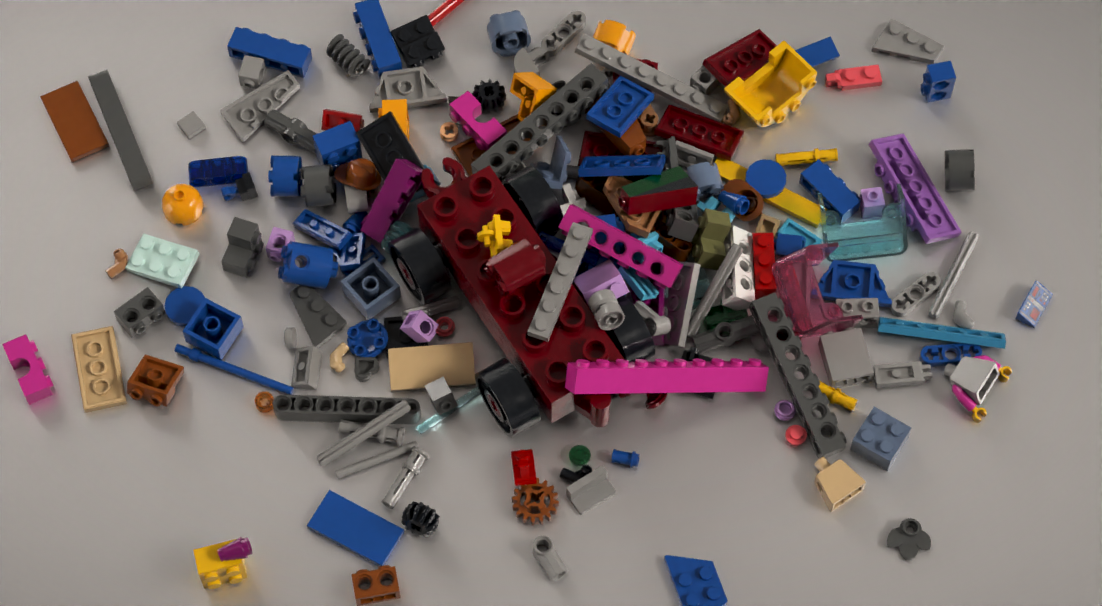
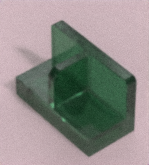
M721 299L720 305L711 307L703 321L705 331L716 328L721 322L730 323L747 317V309L735 311L723 306Z

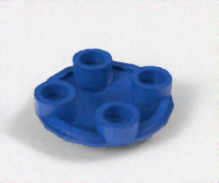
M374 318L361 321L350 327L347 331L348 347L351 353L357 357L373 358L382 353L388 342L387 330Z

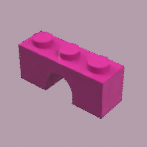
M469 91L449 104L450 118L453 122H458L462 126L464 133L475 140L480 150L484 149L487 151L507 134V130L495 118L485 123L475 120L482 114L481 103Z
M25 334L2 344L14 370L20 367L30 368L27 375L18 379L28 404L31 405L53 395L50 387L54 385L49 374L44 376L42 370L46 369L42 358H37L35 355L38 349L34 340L29 341Z

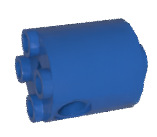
M293 241L287 243L286 246L283 245L281 258H284L283 266H280L278 271V278L282 279L283 282L326 289L330 278H336L338 262L333 261L332 248ZM295 259L299 262L300 267L295 264Z

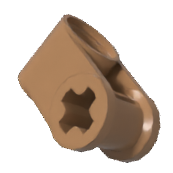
M651 104L637 118L646 137L655 135L659 119Z

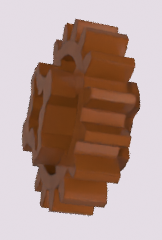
M536 478L537 484L520 485V490L514 489L516 496L512 497V503H514L512 509L517 511L516 517L520 518L523 516V523L531 520L532 526L535 525V521H539L541 525H543V519L550 521V514L556 515L557 509L555 507H559V501L556 500L558 499V493H553L554 486L547 487L546 480L542 484L539 483V478ZM524 496L526 501L521 505V499ZM549 498L550 504L547 508L545 502Z

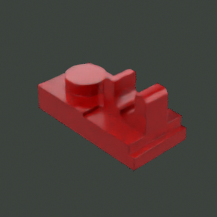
M324 109L321 130H328L351 121L355 131L358 132L361 128H364V119L359 114Z
M533 450L511 451L515 486L537 484Z

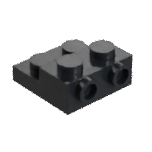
M427 15L391 31V35L407 68L411 66L420 67L425 64L424 60L430 57L432 60L443 56L441 52L445 50V47Z

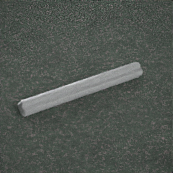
M971 231L965 238L929 309V317L933 319L939 318L979 238L977 233Z
M735 243L732 244L689 321L688 337L693 338L692 336L697 334L744 250L741 246Z
M402 400L317 456L319 464L326 466L409 412L411 408L408 402Z

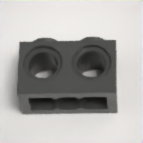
M697 204L665 209L667 234L691 242L699 227Z
M147 287L116 309L114 314L116 320L132 338L136 334L143 333L151 323L159 321L165 314V310L160 300ZM147 306H154L150 310L145 309ZM131 318H137L134 322H128Z

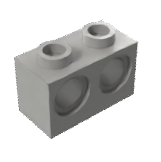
M878 298L836 299L833 309L835 329L849 327L877 328L880 318Z

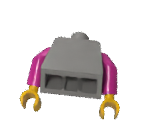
M987 355L962 357L957 366L948 363L944 369V375L950 377L949 381L952 386V392L968 411L973 412L972 418L977 423L982 421L977 416V412L981 413L984 417L987 415V412L984 408H977L976 405H981L997 378L1004 383L1009 380V377L1006 375L1012 373L1010 367L1004 366L1001 368L999 363Z

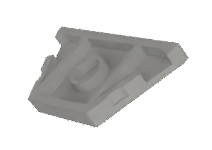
M423 66L386 71L381 75L380 84L375 90V96L372 103H370L369 109L370 113L378 112V108H382V100L407 99V106L409 108L447 102V97L437 87V83L428 76V72Z

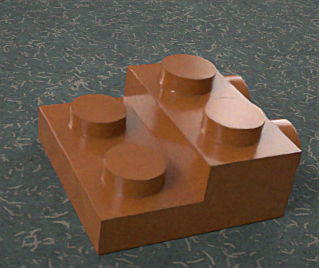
M145 354L127 382V394L134 400L145 399L153 406L163 405L167 407L175 394V386L184 373V367Z

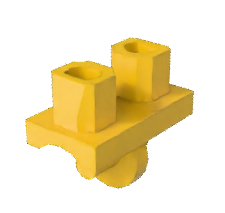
M494 214L493 220L488 222L487 225L482 226V231L477 233V240L484 242L485 247H490L491 257L513 244L511 239H503V235H509L511 231L510 221L500 220V215Z

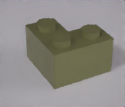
M705 208L702 216L698 217L699 227L691 241L692 257H694L695 263L700 264L701 268L718 271L726 257L724 240L731 229L729 213Z

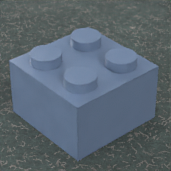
M375 257L341 280L343 293L367 320L376 316L401 297L399 284Z
M874 406L853 438L850 450L888 471L909 438L912 428Z

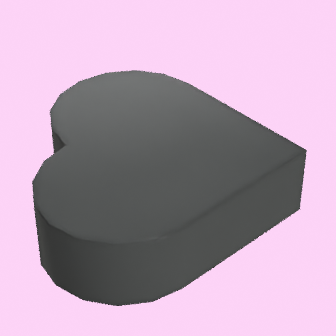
M355 357L354 373L358 381L366 382L372 374L379 371V361L375 357Z

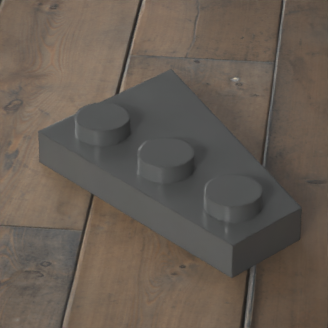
M299 285L289 293L305 330L311 339L312 345L317 349L347 325V321L312 287Z

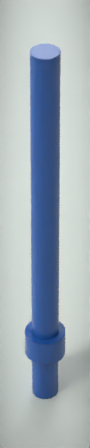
M177 344L175 347V352L189 357V360L201 361L288 395L293 393L294 387L203 354L202 350L190 349L180 344Z

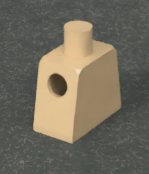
M821 457L814 463L820 472L816 475L814 483L830 512L864 490L865 480L844 461L839 459L830 465L825 457Z

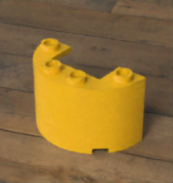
M782 41L769 52V62L745 81L740 77L736 78L724 88V92L758 126L766 127L775 122L777 124L781 123L790 111L794 112L801 105L800 101L817 83L815 80L817 71L787 42Z

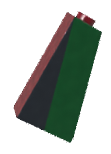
M677 166L663 171L661 175H652L622 186L618 203L627 215L696 205L698 186L681 166Z

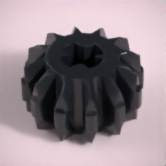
M490 78L487 83L481 80L480 85H475L472 93L481 103V111L486 109L488 114L492 109L497 112L498 107L503 108L504 101L506 100L504 86H499L498 80L492 83Z
M413 501L403 511L401 523L412 534L415 533L419 537L421 535L428 537L436 531L440 516L429 505L426 506L422 502L417 503Z

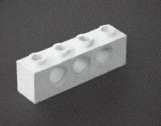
M732 225L724 240L726 255L734 243L741 246L744 250L722 288V305L742 313L749 309L751 302L755 300L752 233Z

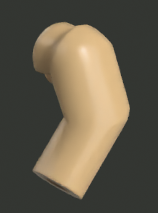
M344 342L330 354V367L337 373L345 369L342 357L350 350Z

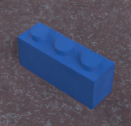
M818 159L800 174L799 183L824 208L828 209L827 211L840 224L859 211L861 200L858 194L851 191L840 177L837 178L827 164H823Z

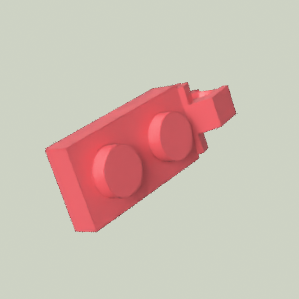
M879 65L835 70L834 73L825 75L826 87L837 86V88H842L843 91L881 86L882 78Z

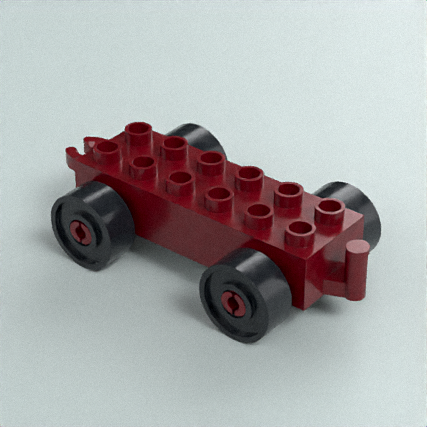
M446 157L442 161L443 170L452 175L453 181L449 186L440 187L434 182L432 171L428 168L423 169L421 176L422 187L429 199L417 205L420 229L416 227L389 242V253L405 286L421 305L427 304L452 289L447 268L508 358H502L475 374L478 390L496 423L510 438L516 436L541 421L540 412L536 404L537 401L551 423L576 410L588 418L594 426H606L609 422L610 394H573L566 389L565 381L568 362H576L578 359L596 362L597 359H604L609 362H616V359H624L629 362H635L636 359L648 360L655 355V345L642 316L625 295L617 298L618 304L625 315L623 323L615 329L602 330L595 316L573 284L570 287L549 341L546 342L528 336V329L557 262L542 239L556 232L563 219L561 207L545 178L536 168L528 166L500 181L490 165L466 177L462 165L458 161ZM494 214L500 215V220L510 221L511 231L509 235H503V239H511L515 243L521 238H525L539 245L546 257V274L509 297L506 295L501 297L495 288L497 284L494 279H489L486 275L484 268L486 267V260L491 258L490 247H485L484 242L477 240V233L482 231V226L487 225L488 222L493 220Z

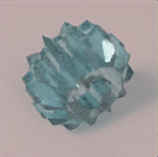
M400 220L395 221L384 235L381 248L390 254L388 243L411 231L413 228Z

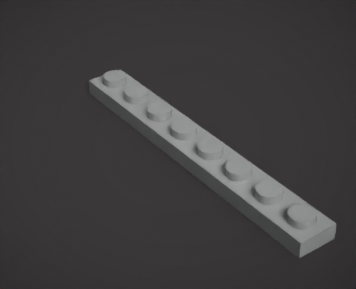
M583 33L575 49V53L706 118L721 122L727 109V104Z

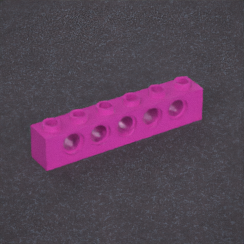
M573 204L568 207L558 228L562 229L561 233L567 236L573 222L577 224L585 222L588 227L593 228V234L587 248L591 249L593 246L599 249L598 253L608 259L611 256L618 260L617 264L626 269L629 266L636 269L637 275L645 279L647 277L654 279V284L663 289L673 286L684 265ZM599 232L606 234L607 240L604 244L599 243L596 239ZM617 242H622L625 245L624 253L619 254L616 252L615 244ZM636 252H640L644 256V261L641 264L636 263L633 259ZM654 262L662 265L663 270L660 274L653 272L652 265Z

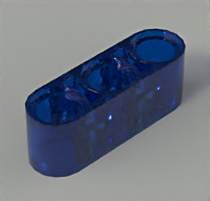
M232 156L192 161L188 164L189 184L193 187H205L236 183V179L242 178V174L248 173L247 158Z

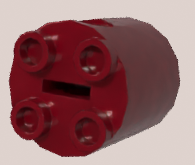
M521 238L497 255L487 259L486 267L484 268L488 278H493L497 284L495 288L501 297L505 295L509 297L546 274V257L539 245Z

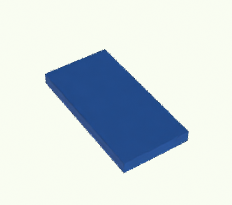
M664 154L585 156L578 169L579 177L661 175L666 158Z
M331 490L328 491L307 524L308 529L379 567L384 566L404 534V529Z

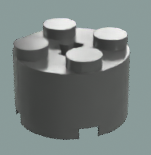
M974 149L945 150V191L975 190Z
M325 164L301 167V176L304 179V185H301V195L305 197L306 207L335 205L337 201V186L332 177L335 176L333 166Z

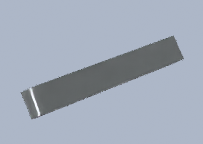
M108 70L88 76L133 190L152 185L153 181Z
M278 395L272 403L275 416L283 421L340 422L343 419L351 422L369 423L387 409L405 400L410 408L415 409L416 412L413 414L406 413L390 424H416L421 419L420 404L412 398ZM282 405L288 406L285 410H279L278 408ZM303 406H309L305 411L300 410ZM323 407H330L328 411L321 410ZM346 407L352 408L349 412L342 411ZM366 408L374 409L369 413L364 412Z

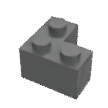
M234 217L227 232L229 245L221 263L224 271L247 278L249 272L254 270L255 258L257 254L262 252L264 243L262 242L257 223Z

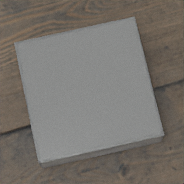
M194 111L177 122L179 128L189 139L206 129L205 124Z

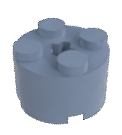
M514 10L502 14H493L490 17L487 33L493 52L509 57L516 55L520 49L530 45L531 37L525 18L521 15L520 11Z
M702 162L687 167L688 172L686 173L698 186L696 204L701 199L709 198L711 195L718 199L724 186L717 164L713 162V166H710L709 162Z

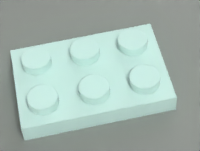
M143 233L125 269L127 272L182 289L200 253L196 249Z

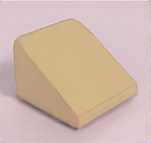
M762 213L754 233H773L775 238L782 220Z

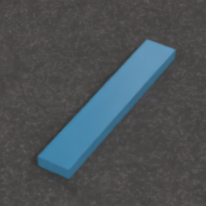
M880 317L878 322V332L1004 349L1006 345L1004 333Z

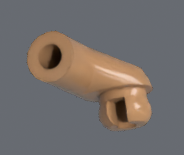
M121 248L116 249L113 253L115 256L114 265L105 270L110 279L124 271L127 265L128 255Z

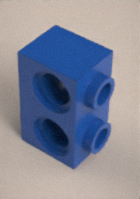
M951 61L927 65L926 72L923 74V84L920 85L921 93L926 97L927 103L951 98L956 81Z

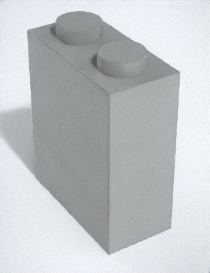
M849 327L840 332L834 333L829 331L820 335L818 346L830 387L837 389L872 382L874 370L861 328Z

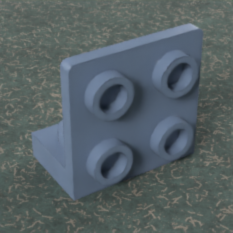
M557 135L551 163L548 164L540 161L538 163H530V166H533L541 173L551 189L562 190L563 182L567 180L566 168L567 164L571 162V152L563 138Z

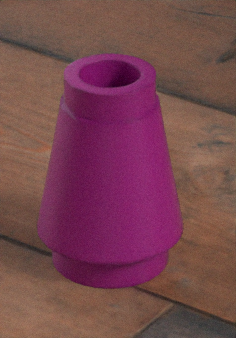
M239 537L218 549L221 562L248 558V555L252 554V547L247 537Z

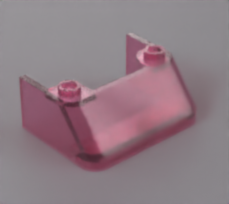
M838 242L809 245L779 258L772 265V273L780 298L784 303L786 316H789L792 320V330L795 336L798 335L799 338L820 336L830 331L834 333L840 332L846 328L854 327L863 319L862 315L844 317L841 308L837 304L824 303L812 267L819 265L839 247Z

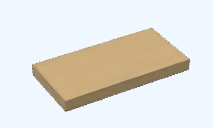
M113 326L71 334L84 412L87 413L127 404Z
M473 342L388 349L391 392L426 389L425 385L443 376L449 387L476 385Z

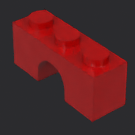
M752 233L755 300L774 292L776 293L773 233Z

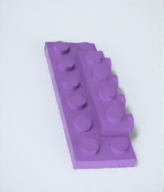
M904 133L871 140L868 145L878 160L874 165L875 174L882 178L885 183L884 189L886 193H890L894 199V207L903 214L905 226L910 227L912 232L919 231L926 244L958 237L962 233Z

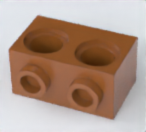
M384 565L380 566L377 570L369 571L362 569L355 574H351L357 606L401 598L395 566ZM384 579L392 580L390 585L385 586L381 584ZM363 583L370 584L368 589L363 590L359 588Z

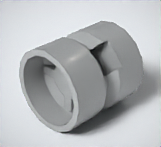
M609 289L599 290L589 298L588 305L600 329L612 330L623 323L625 315L613 291Z

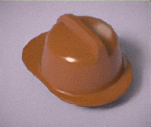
M365 158L355 159L349 163L342 164L334 172L337 181L362 191L376 189L382 181L373 162Z
M733 179L724 185V189L721 192L725 190L730 193L744 195L750 201L747 212L743 215H736L738 219L749 222L761 216L764 202L763 197L757 190L742 179Z

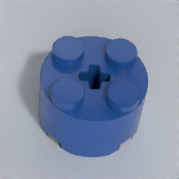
M271 155L270 163L273 170H269L268 181L273 183L270 187L271 197L301 196V185L303 183V179H301V156Z

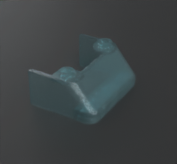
M896 184L898 203L887 204L882 210V219L841 224L840 215L836 211H825L822 193H817L823 249L828 261H851L901 255L907 250L905 198L901 184Z

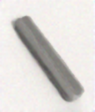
M455 295L401 312V317L404 321L409 311L422 310L428 316L459 308L461 300L459 296Z

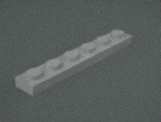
M572 223L528 329V336L546 342L549 341L593 234V228Z

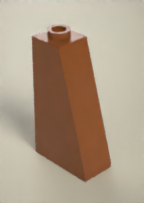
M600 96L593 101V104L588 109H585V114H587L589 110L596 104V102L601 98ZM637 119L621 138L596 125L623 155H642L645 152L646 137Z

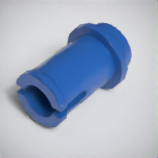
M614 449L611 461L612 463L630 465V468H633V466H638L640 454H636V451L630 453Z

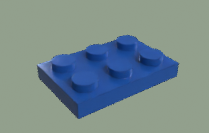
M620 75L586 114V119L621 138L654 100V94Z

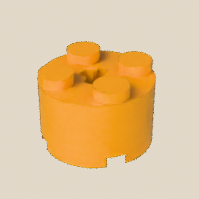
M605 20L604 23L599 21L593 38L629 55L636 34L632 30L631 32L625 30L626 26L622 23Z

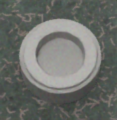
M295 327L285 329L284 341L287 349L296 348L297 334Z

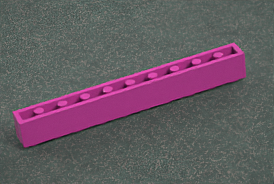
M697 358L693 359V361H686L684 359H674V361L655 359L654 362H648L644 359H636L635 362H629L624 359H616V362H609L604 359H597L596 362L578 359L576 362H568L565 388L573 394L765 392L769 367L756 358H749V361L731 358L730 361L713 358L711 361Z

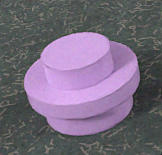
M789 400L779 401L774 408L775 416L782 421L791 420L796 412L793 403Z

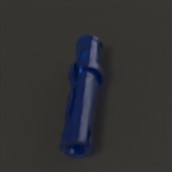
M541 231L539 234L540 239L545 246L561 252L565 241ZM586 250L581 261L595 267L600 255Z

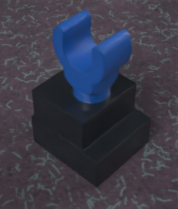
M250 172L242 174V178L235 180L237 186L221 189L225 201L233 199L237 194H240L242 201L258 197Z

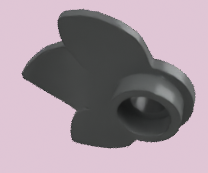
M908 518L902 521L900 527L891 530L887 538V547H899L901 556L905 560L910 561L917 555L919 549L930 550L931 539L926 532L922 531L921 524L917 520ZM912 527L914 532L910 533L906 528Z

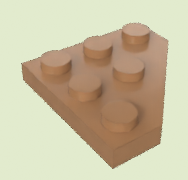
M609 176L602 191L628 231L648 238L662 210L627 215L620 208L618 197L621 193V187L633 182L620 176Z

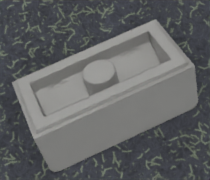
M314 346L296 349L291 387L306 390L317 389L322 352Z

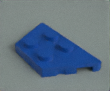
M833 260L827 272L821 277L818 285L811 291L812 299L836 301V299L878 298L879 306L891 308L892 300L885 291L884 282L880 279L879 271L875 264Z
M671 555L664 556L681 606L727 605L728 600L713 561Z

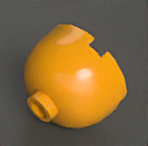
M176 184L165 192L162 198V210L166 219L172 224L190 225L196 222L202 215L203 199L199 191L193 186Z

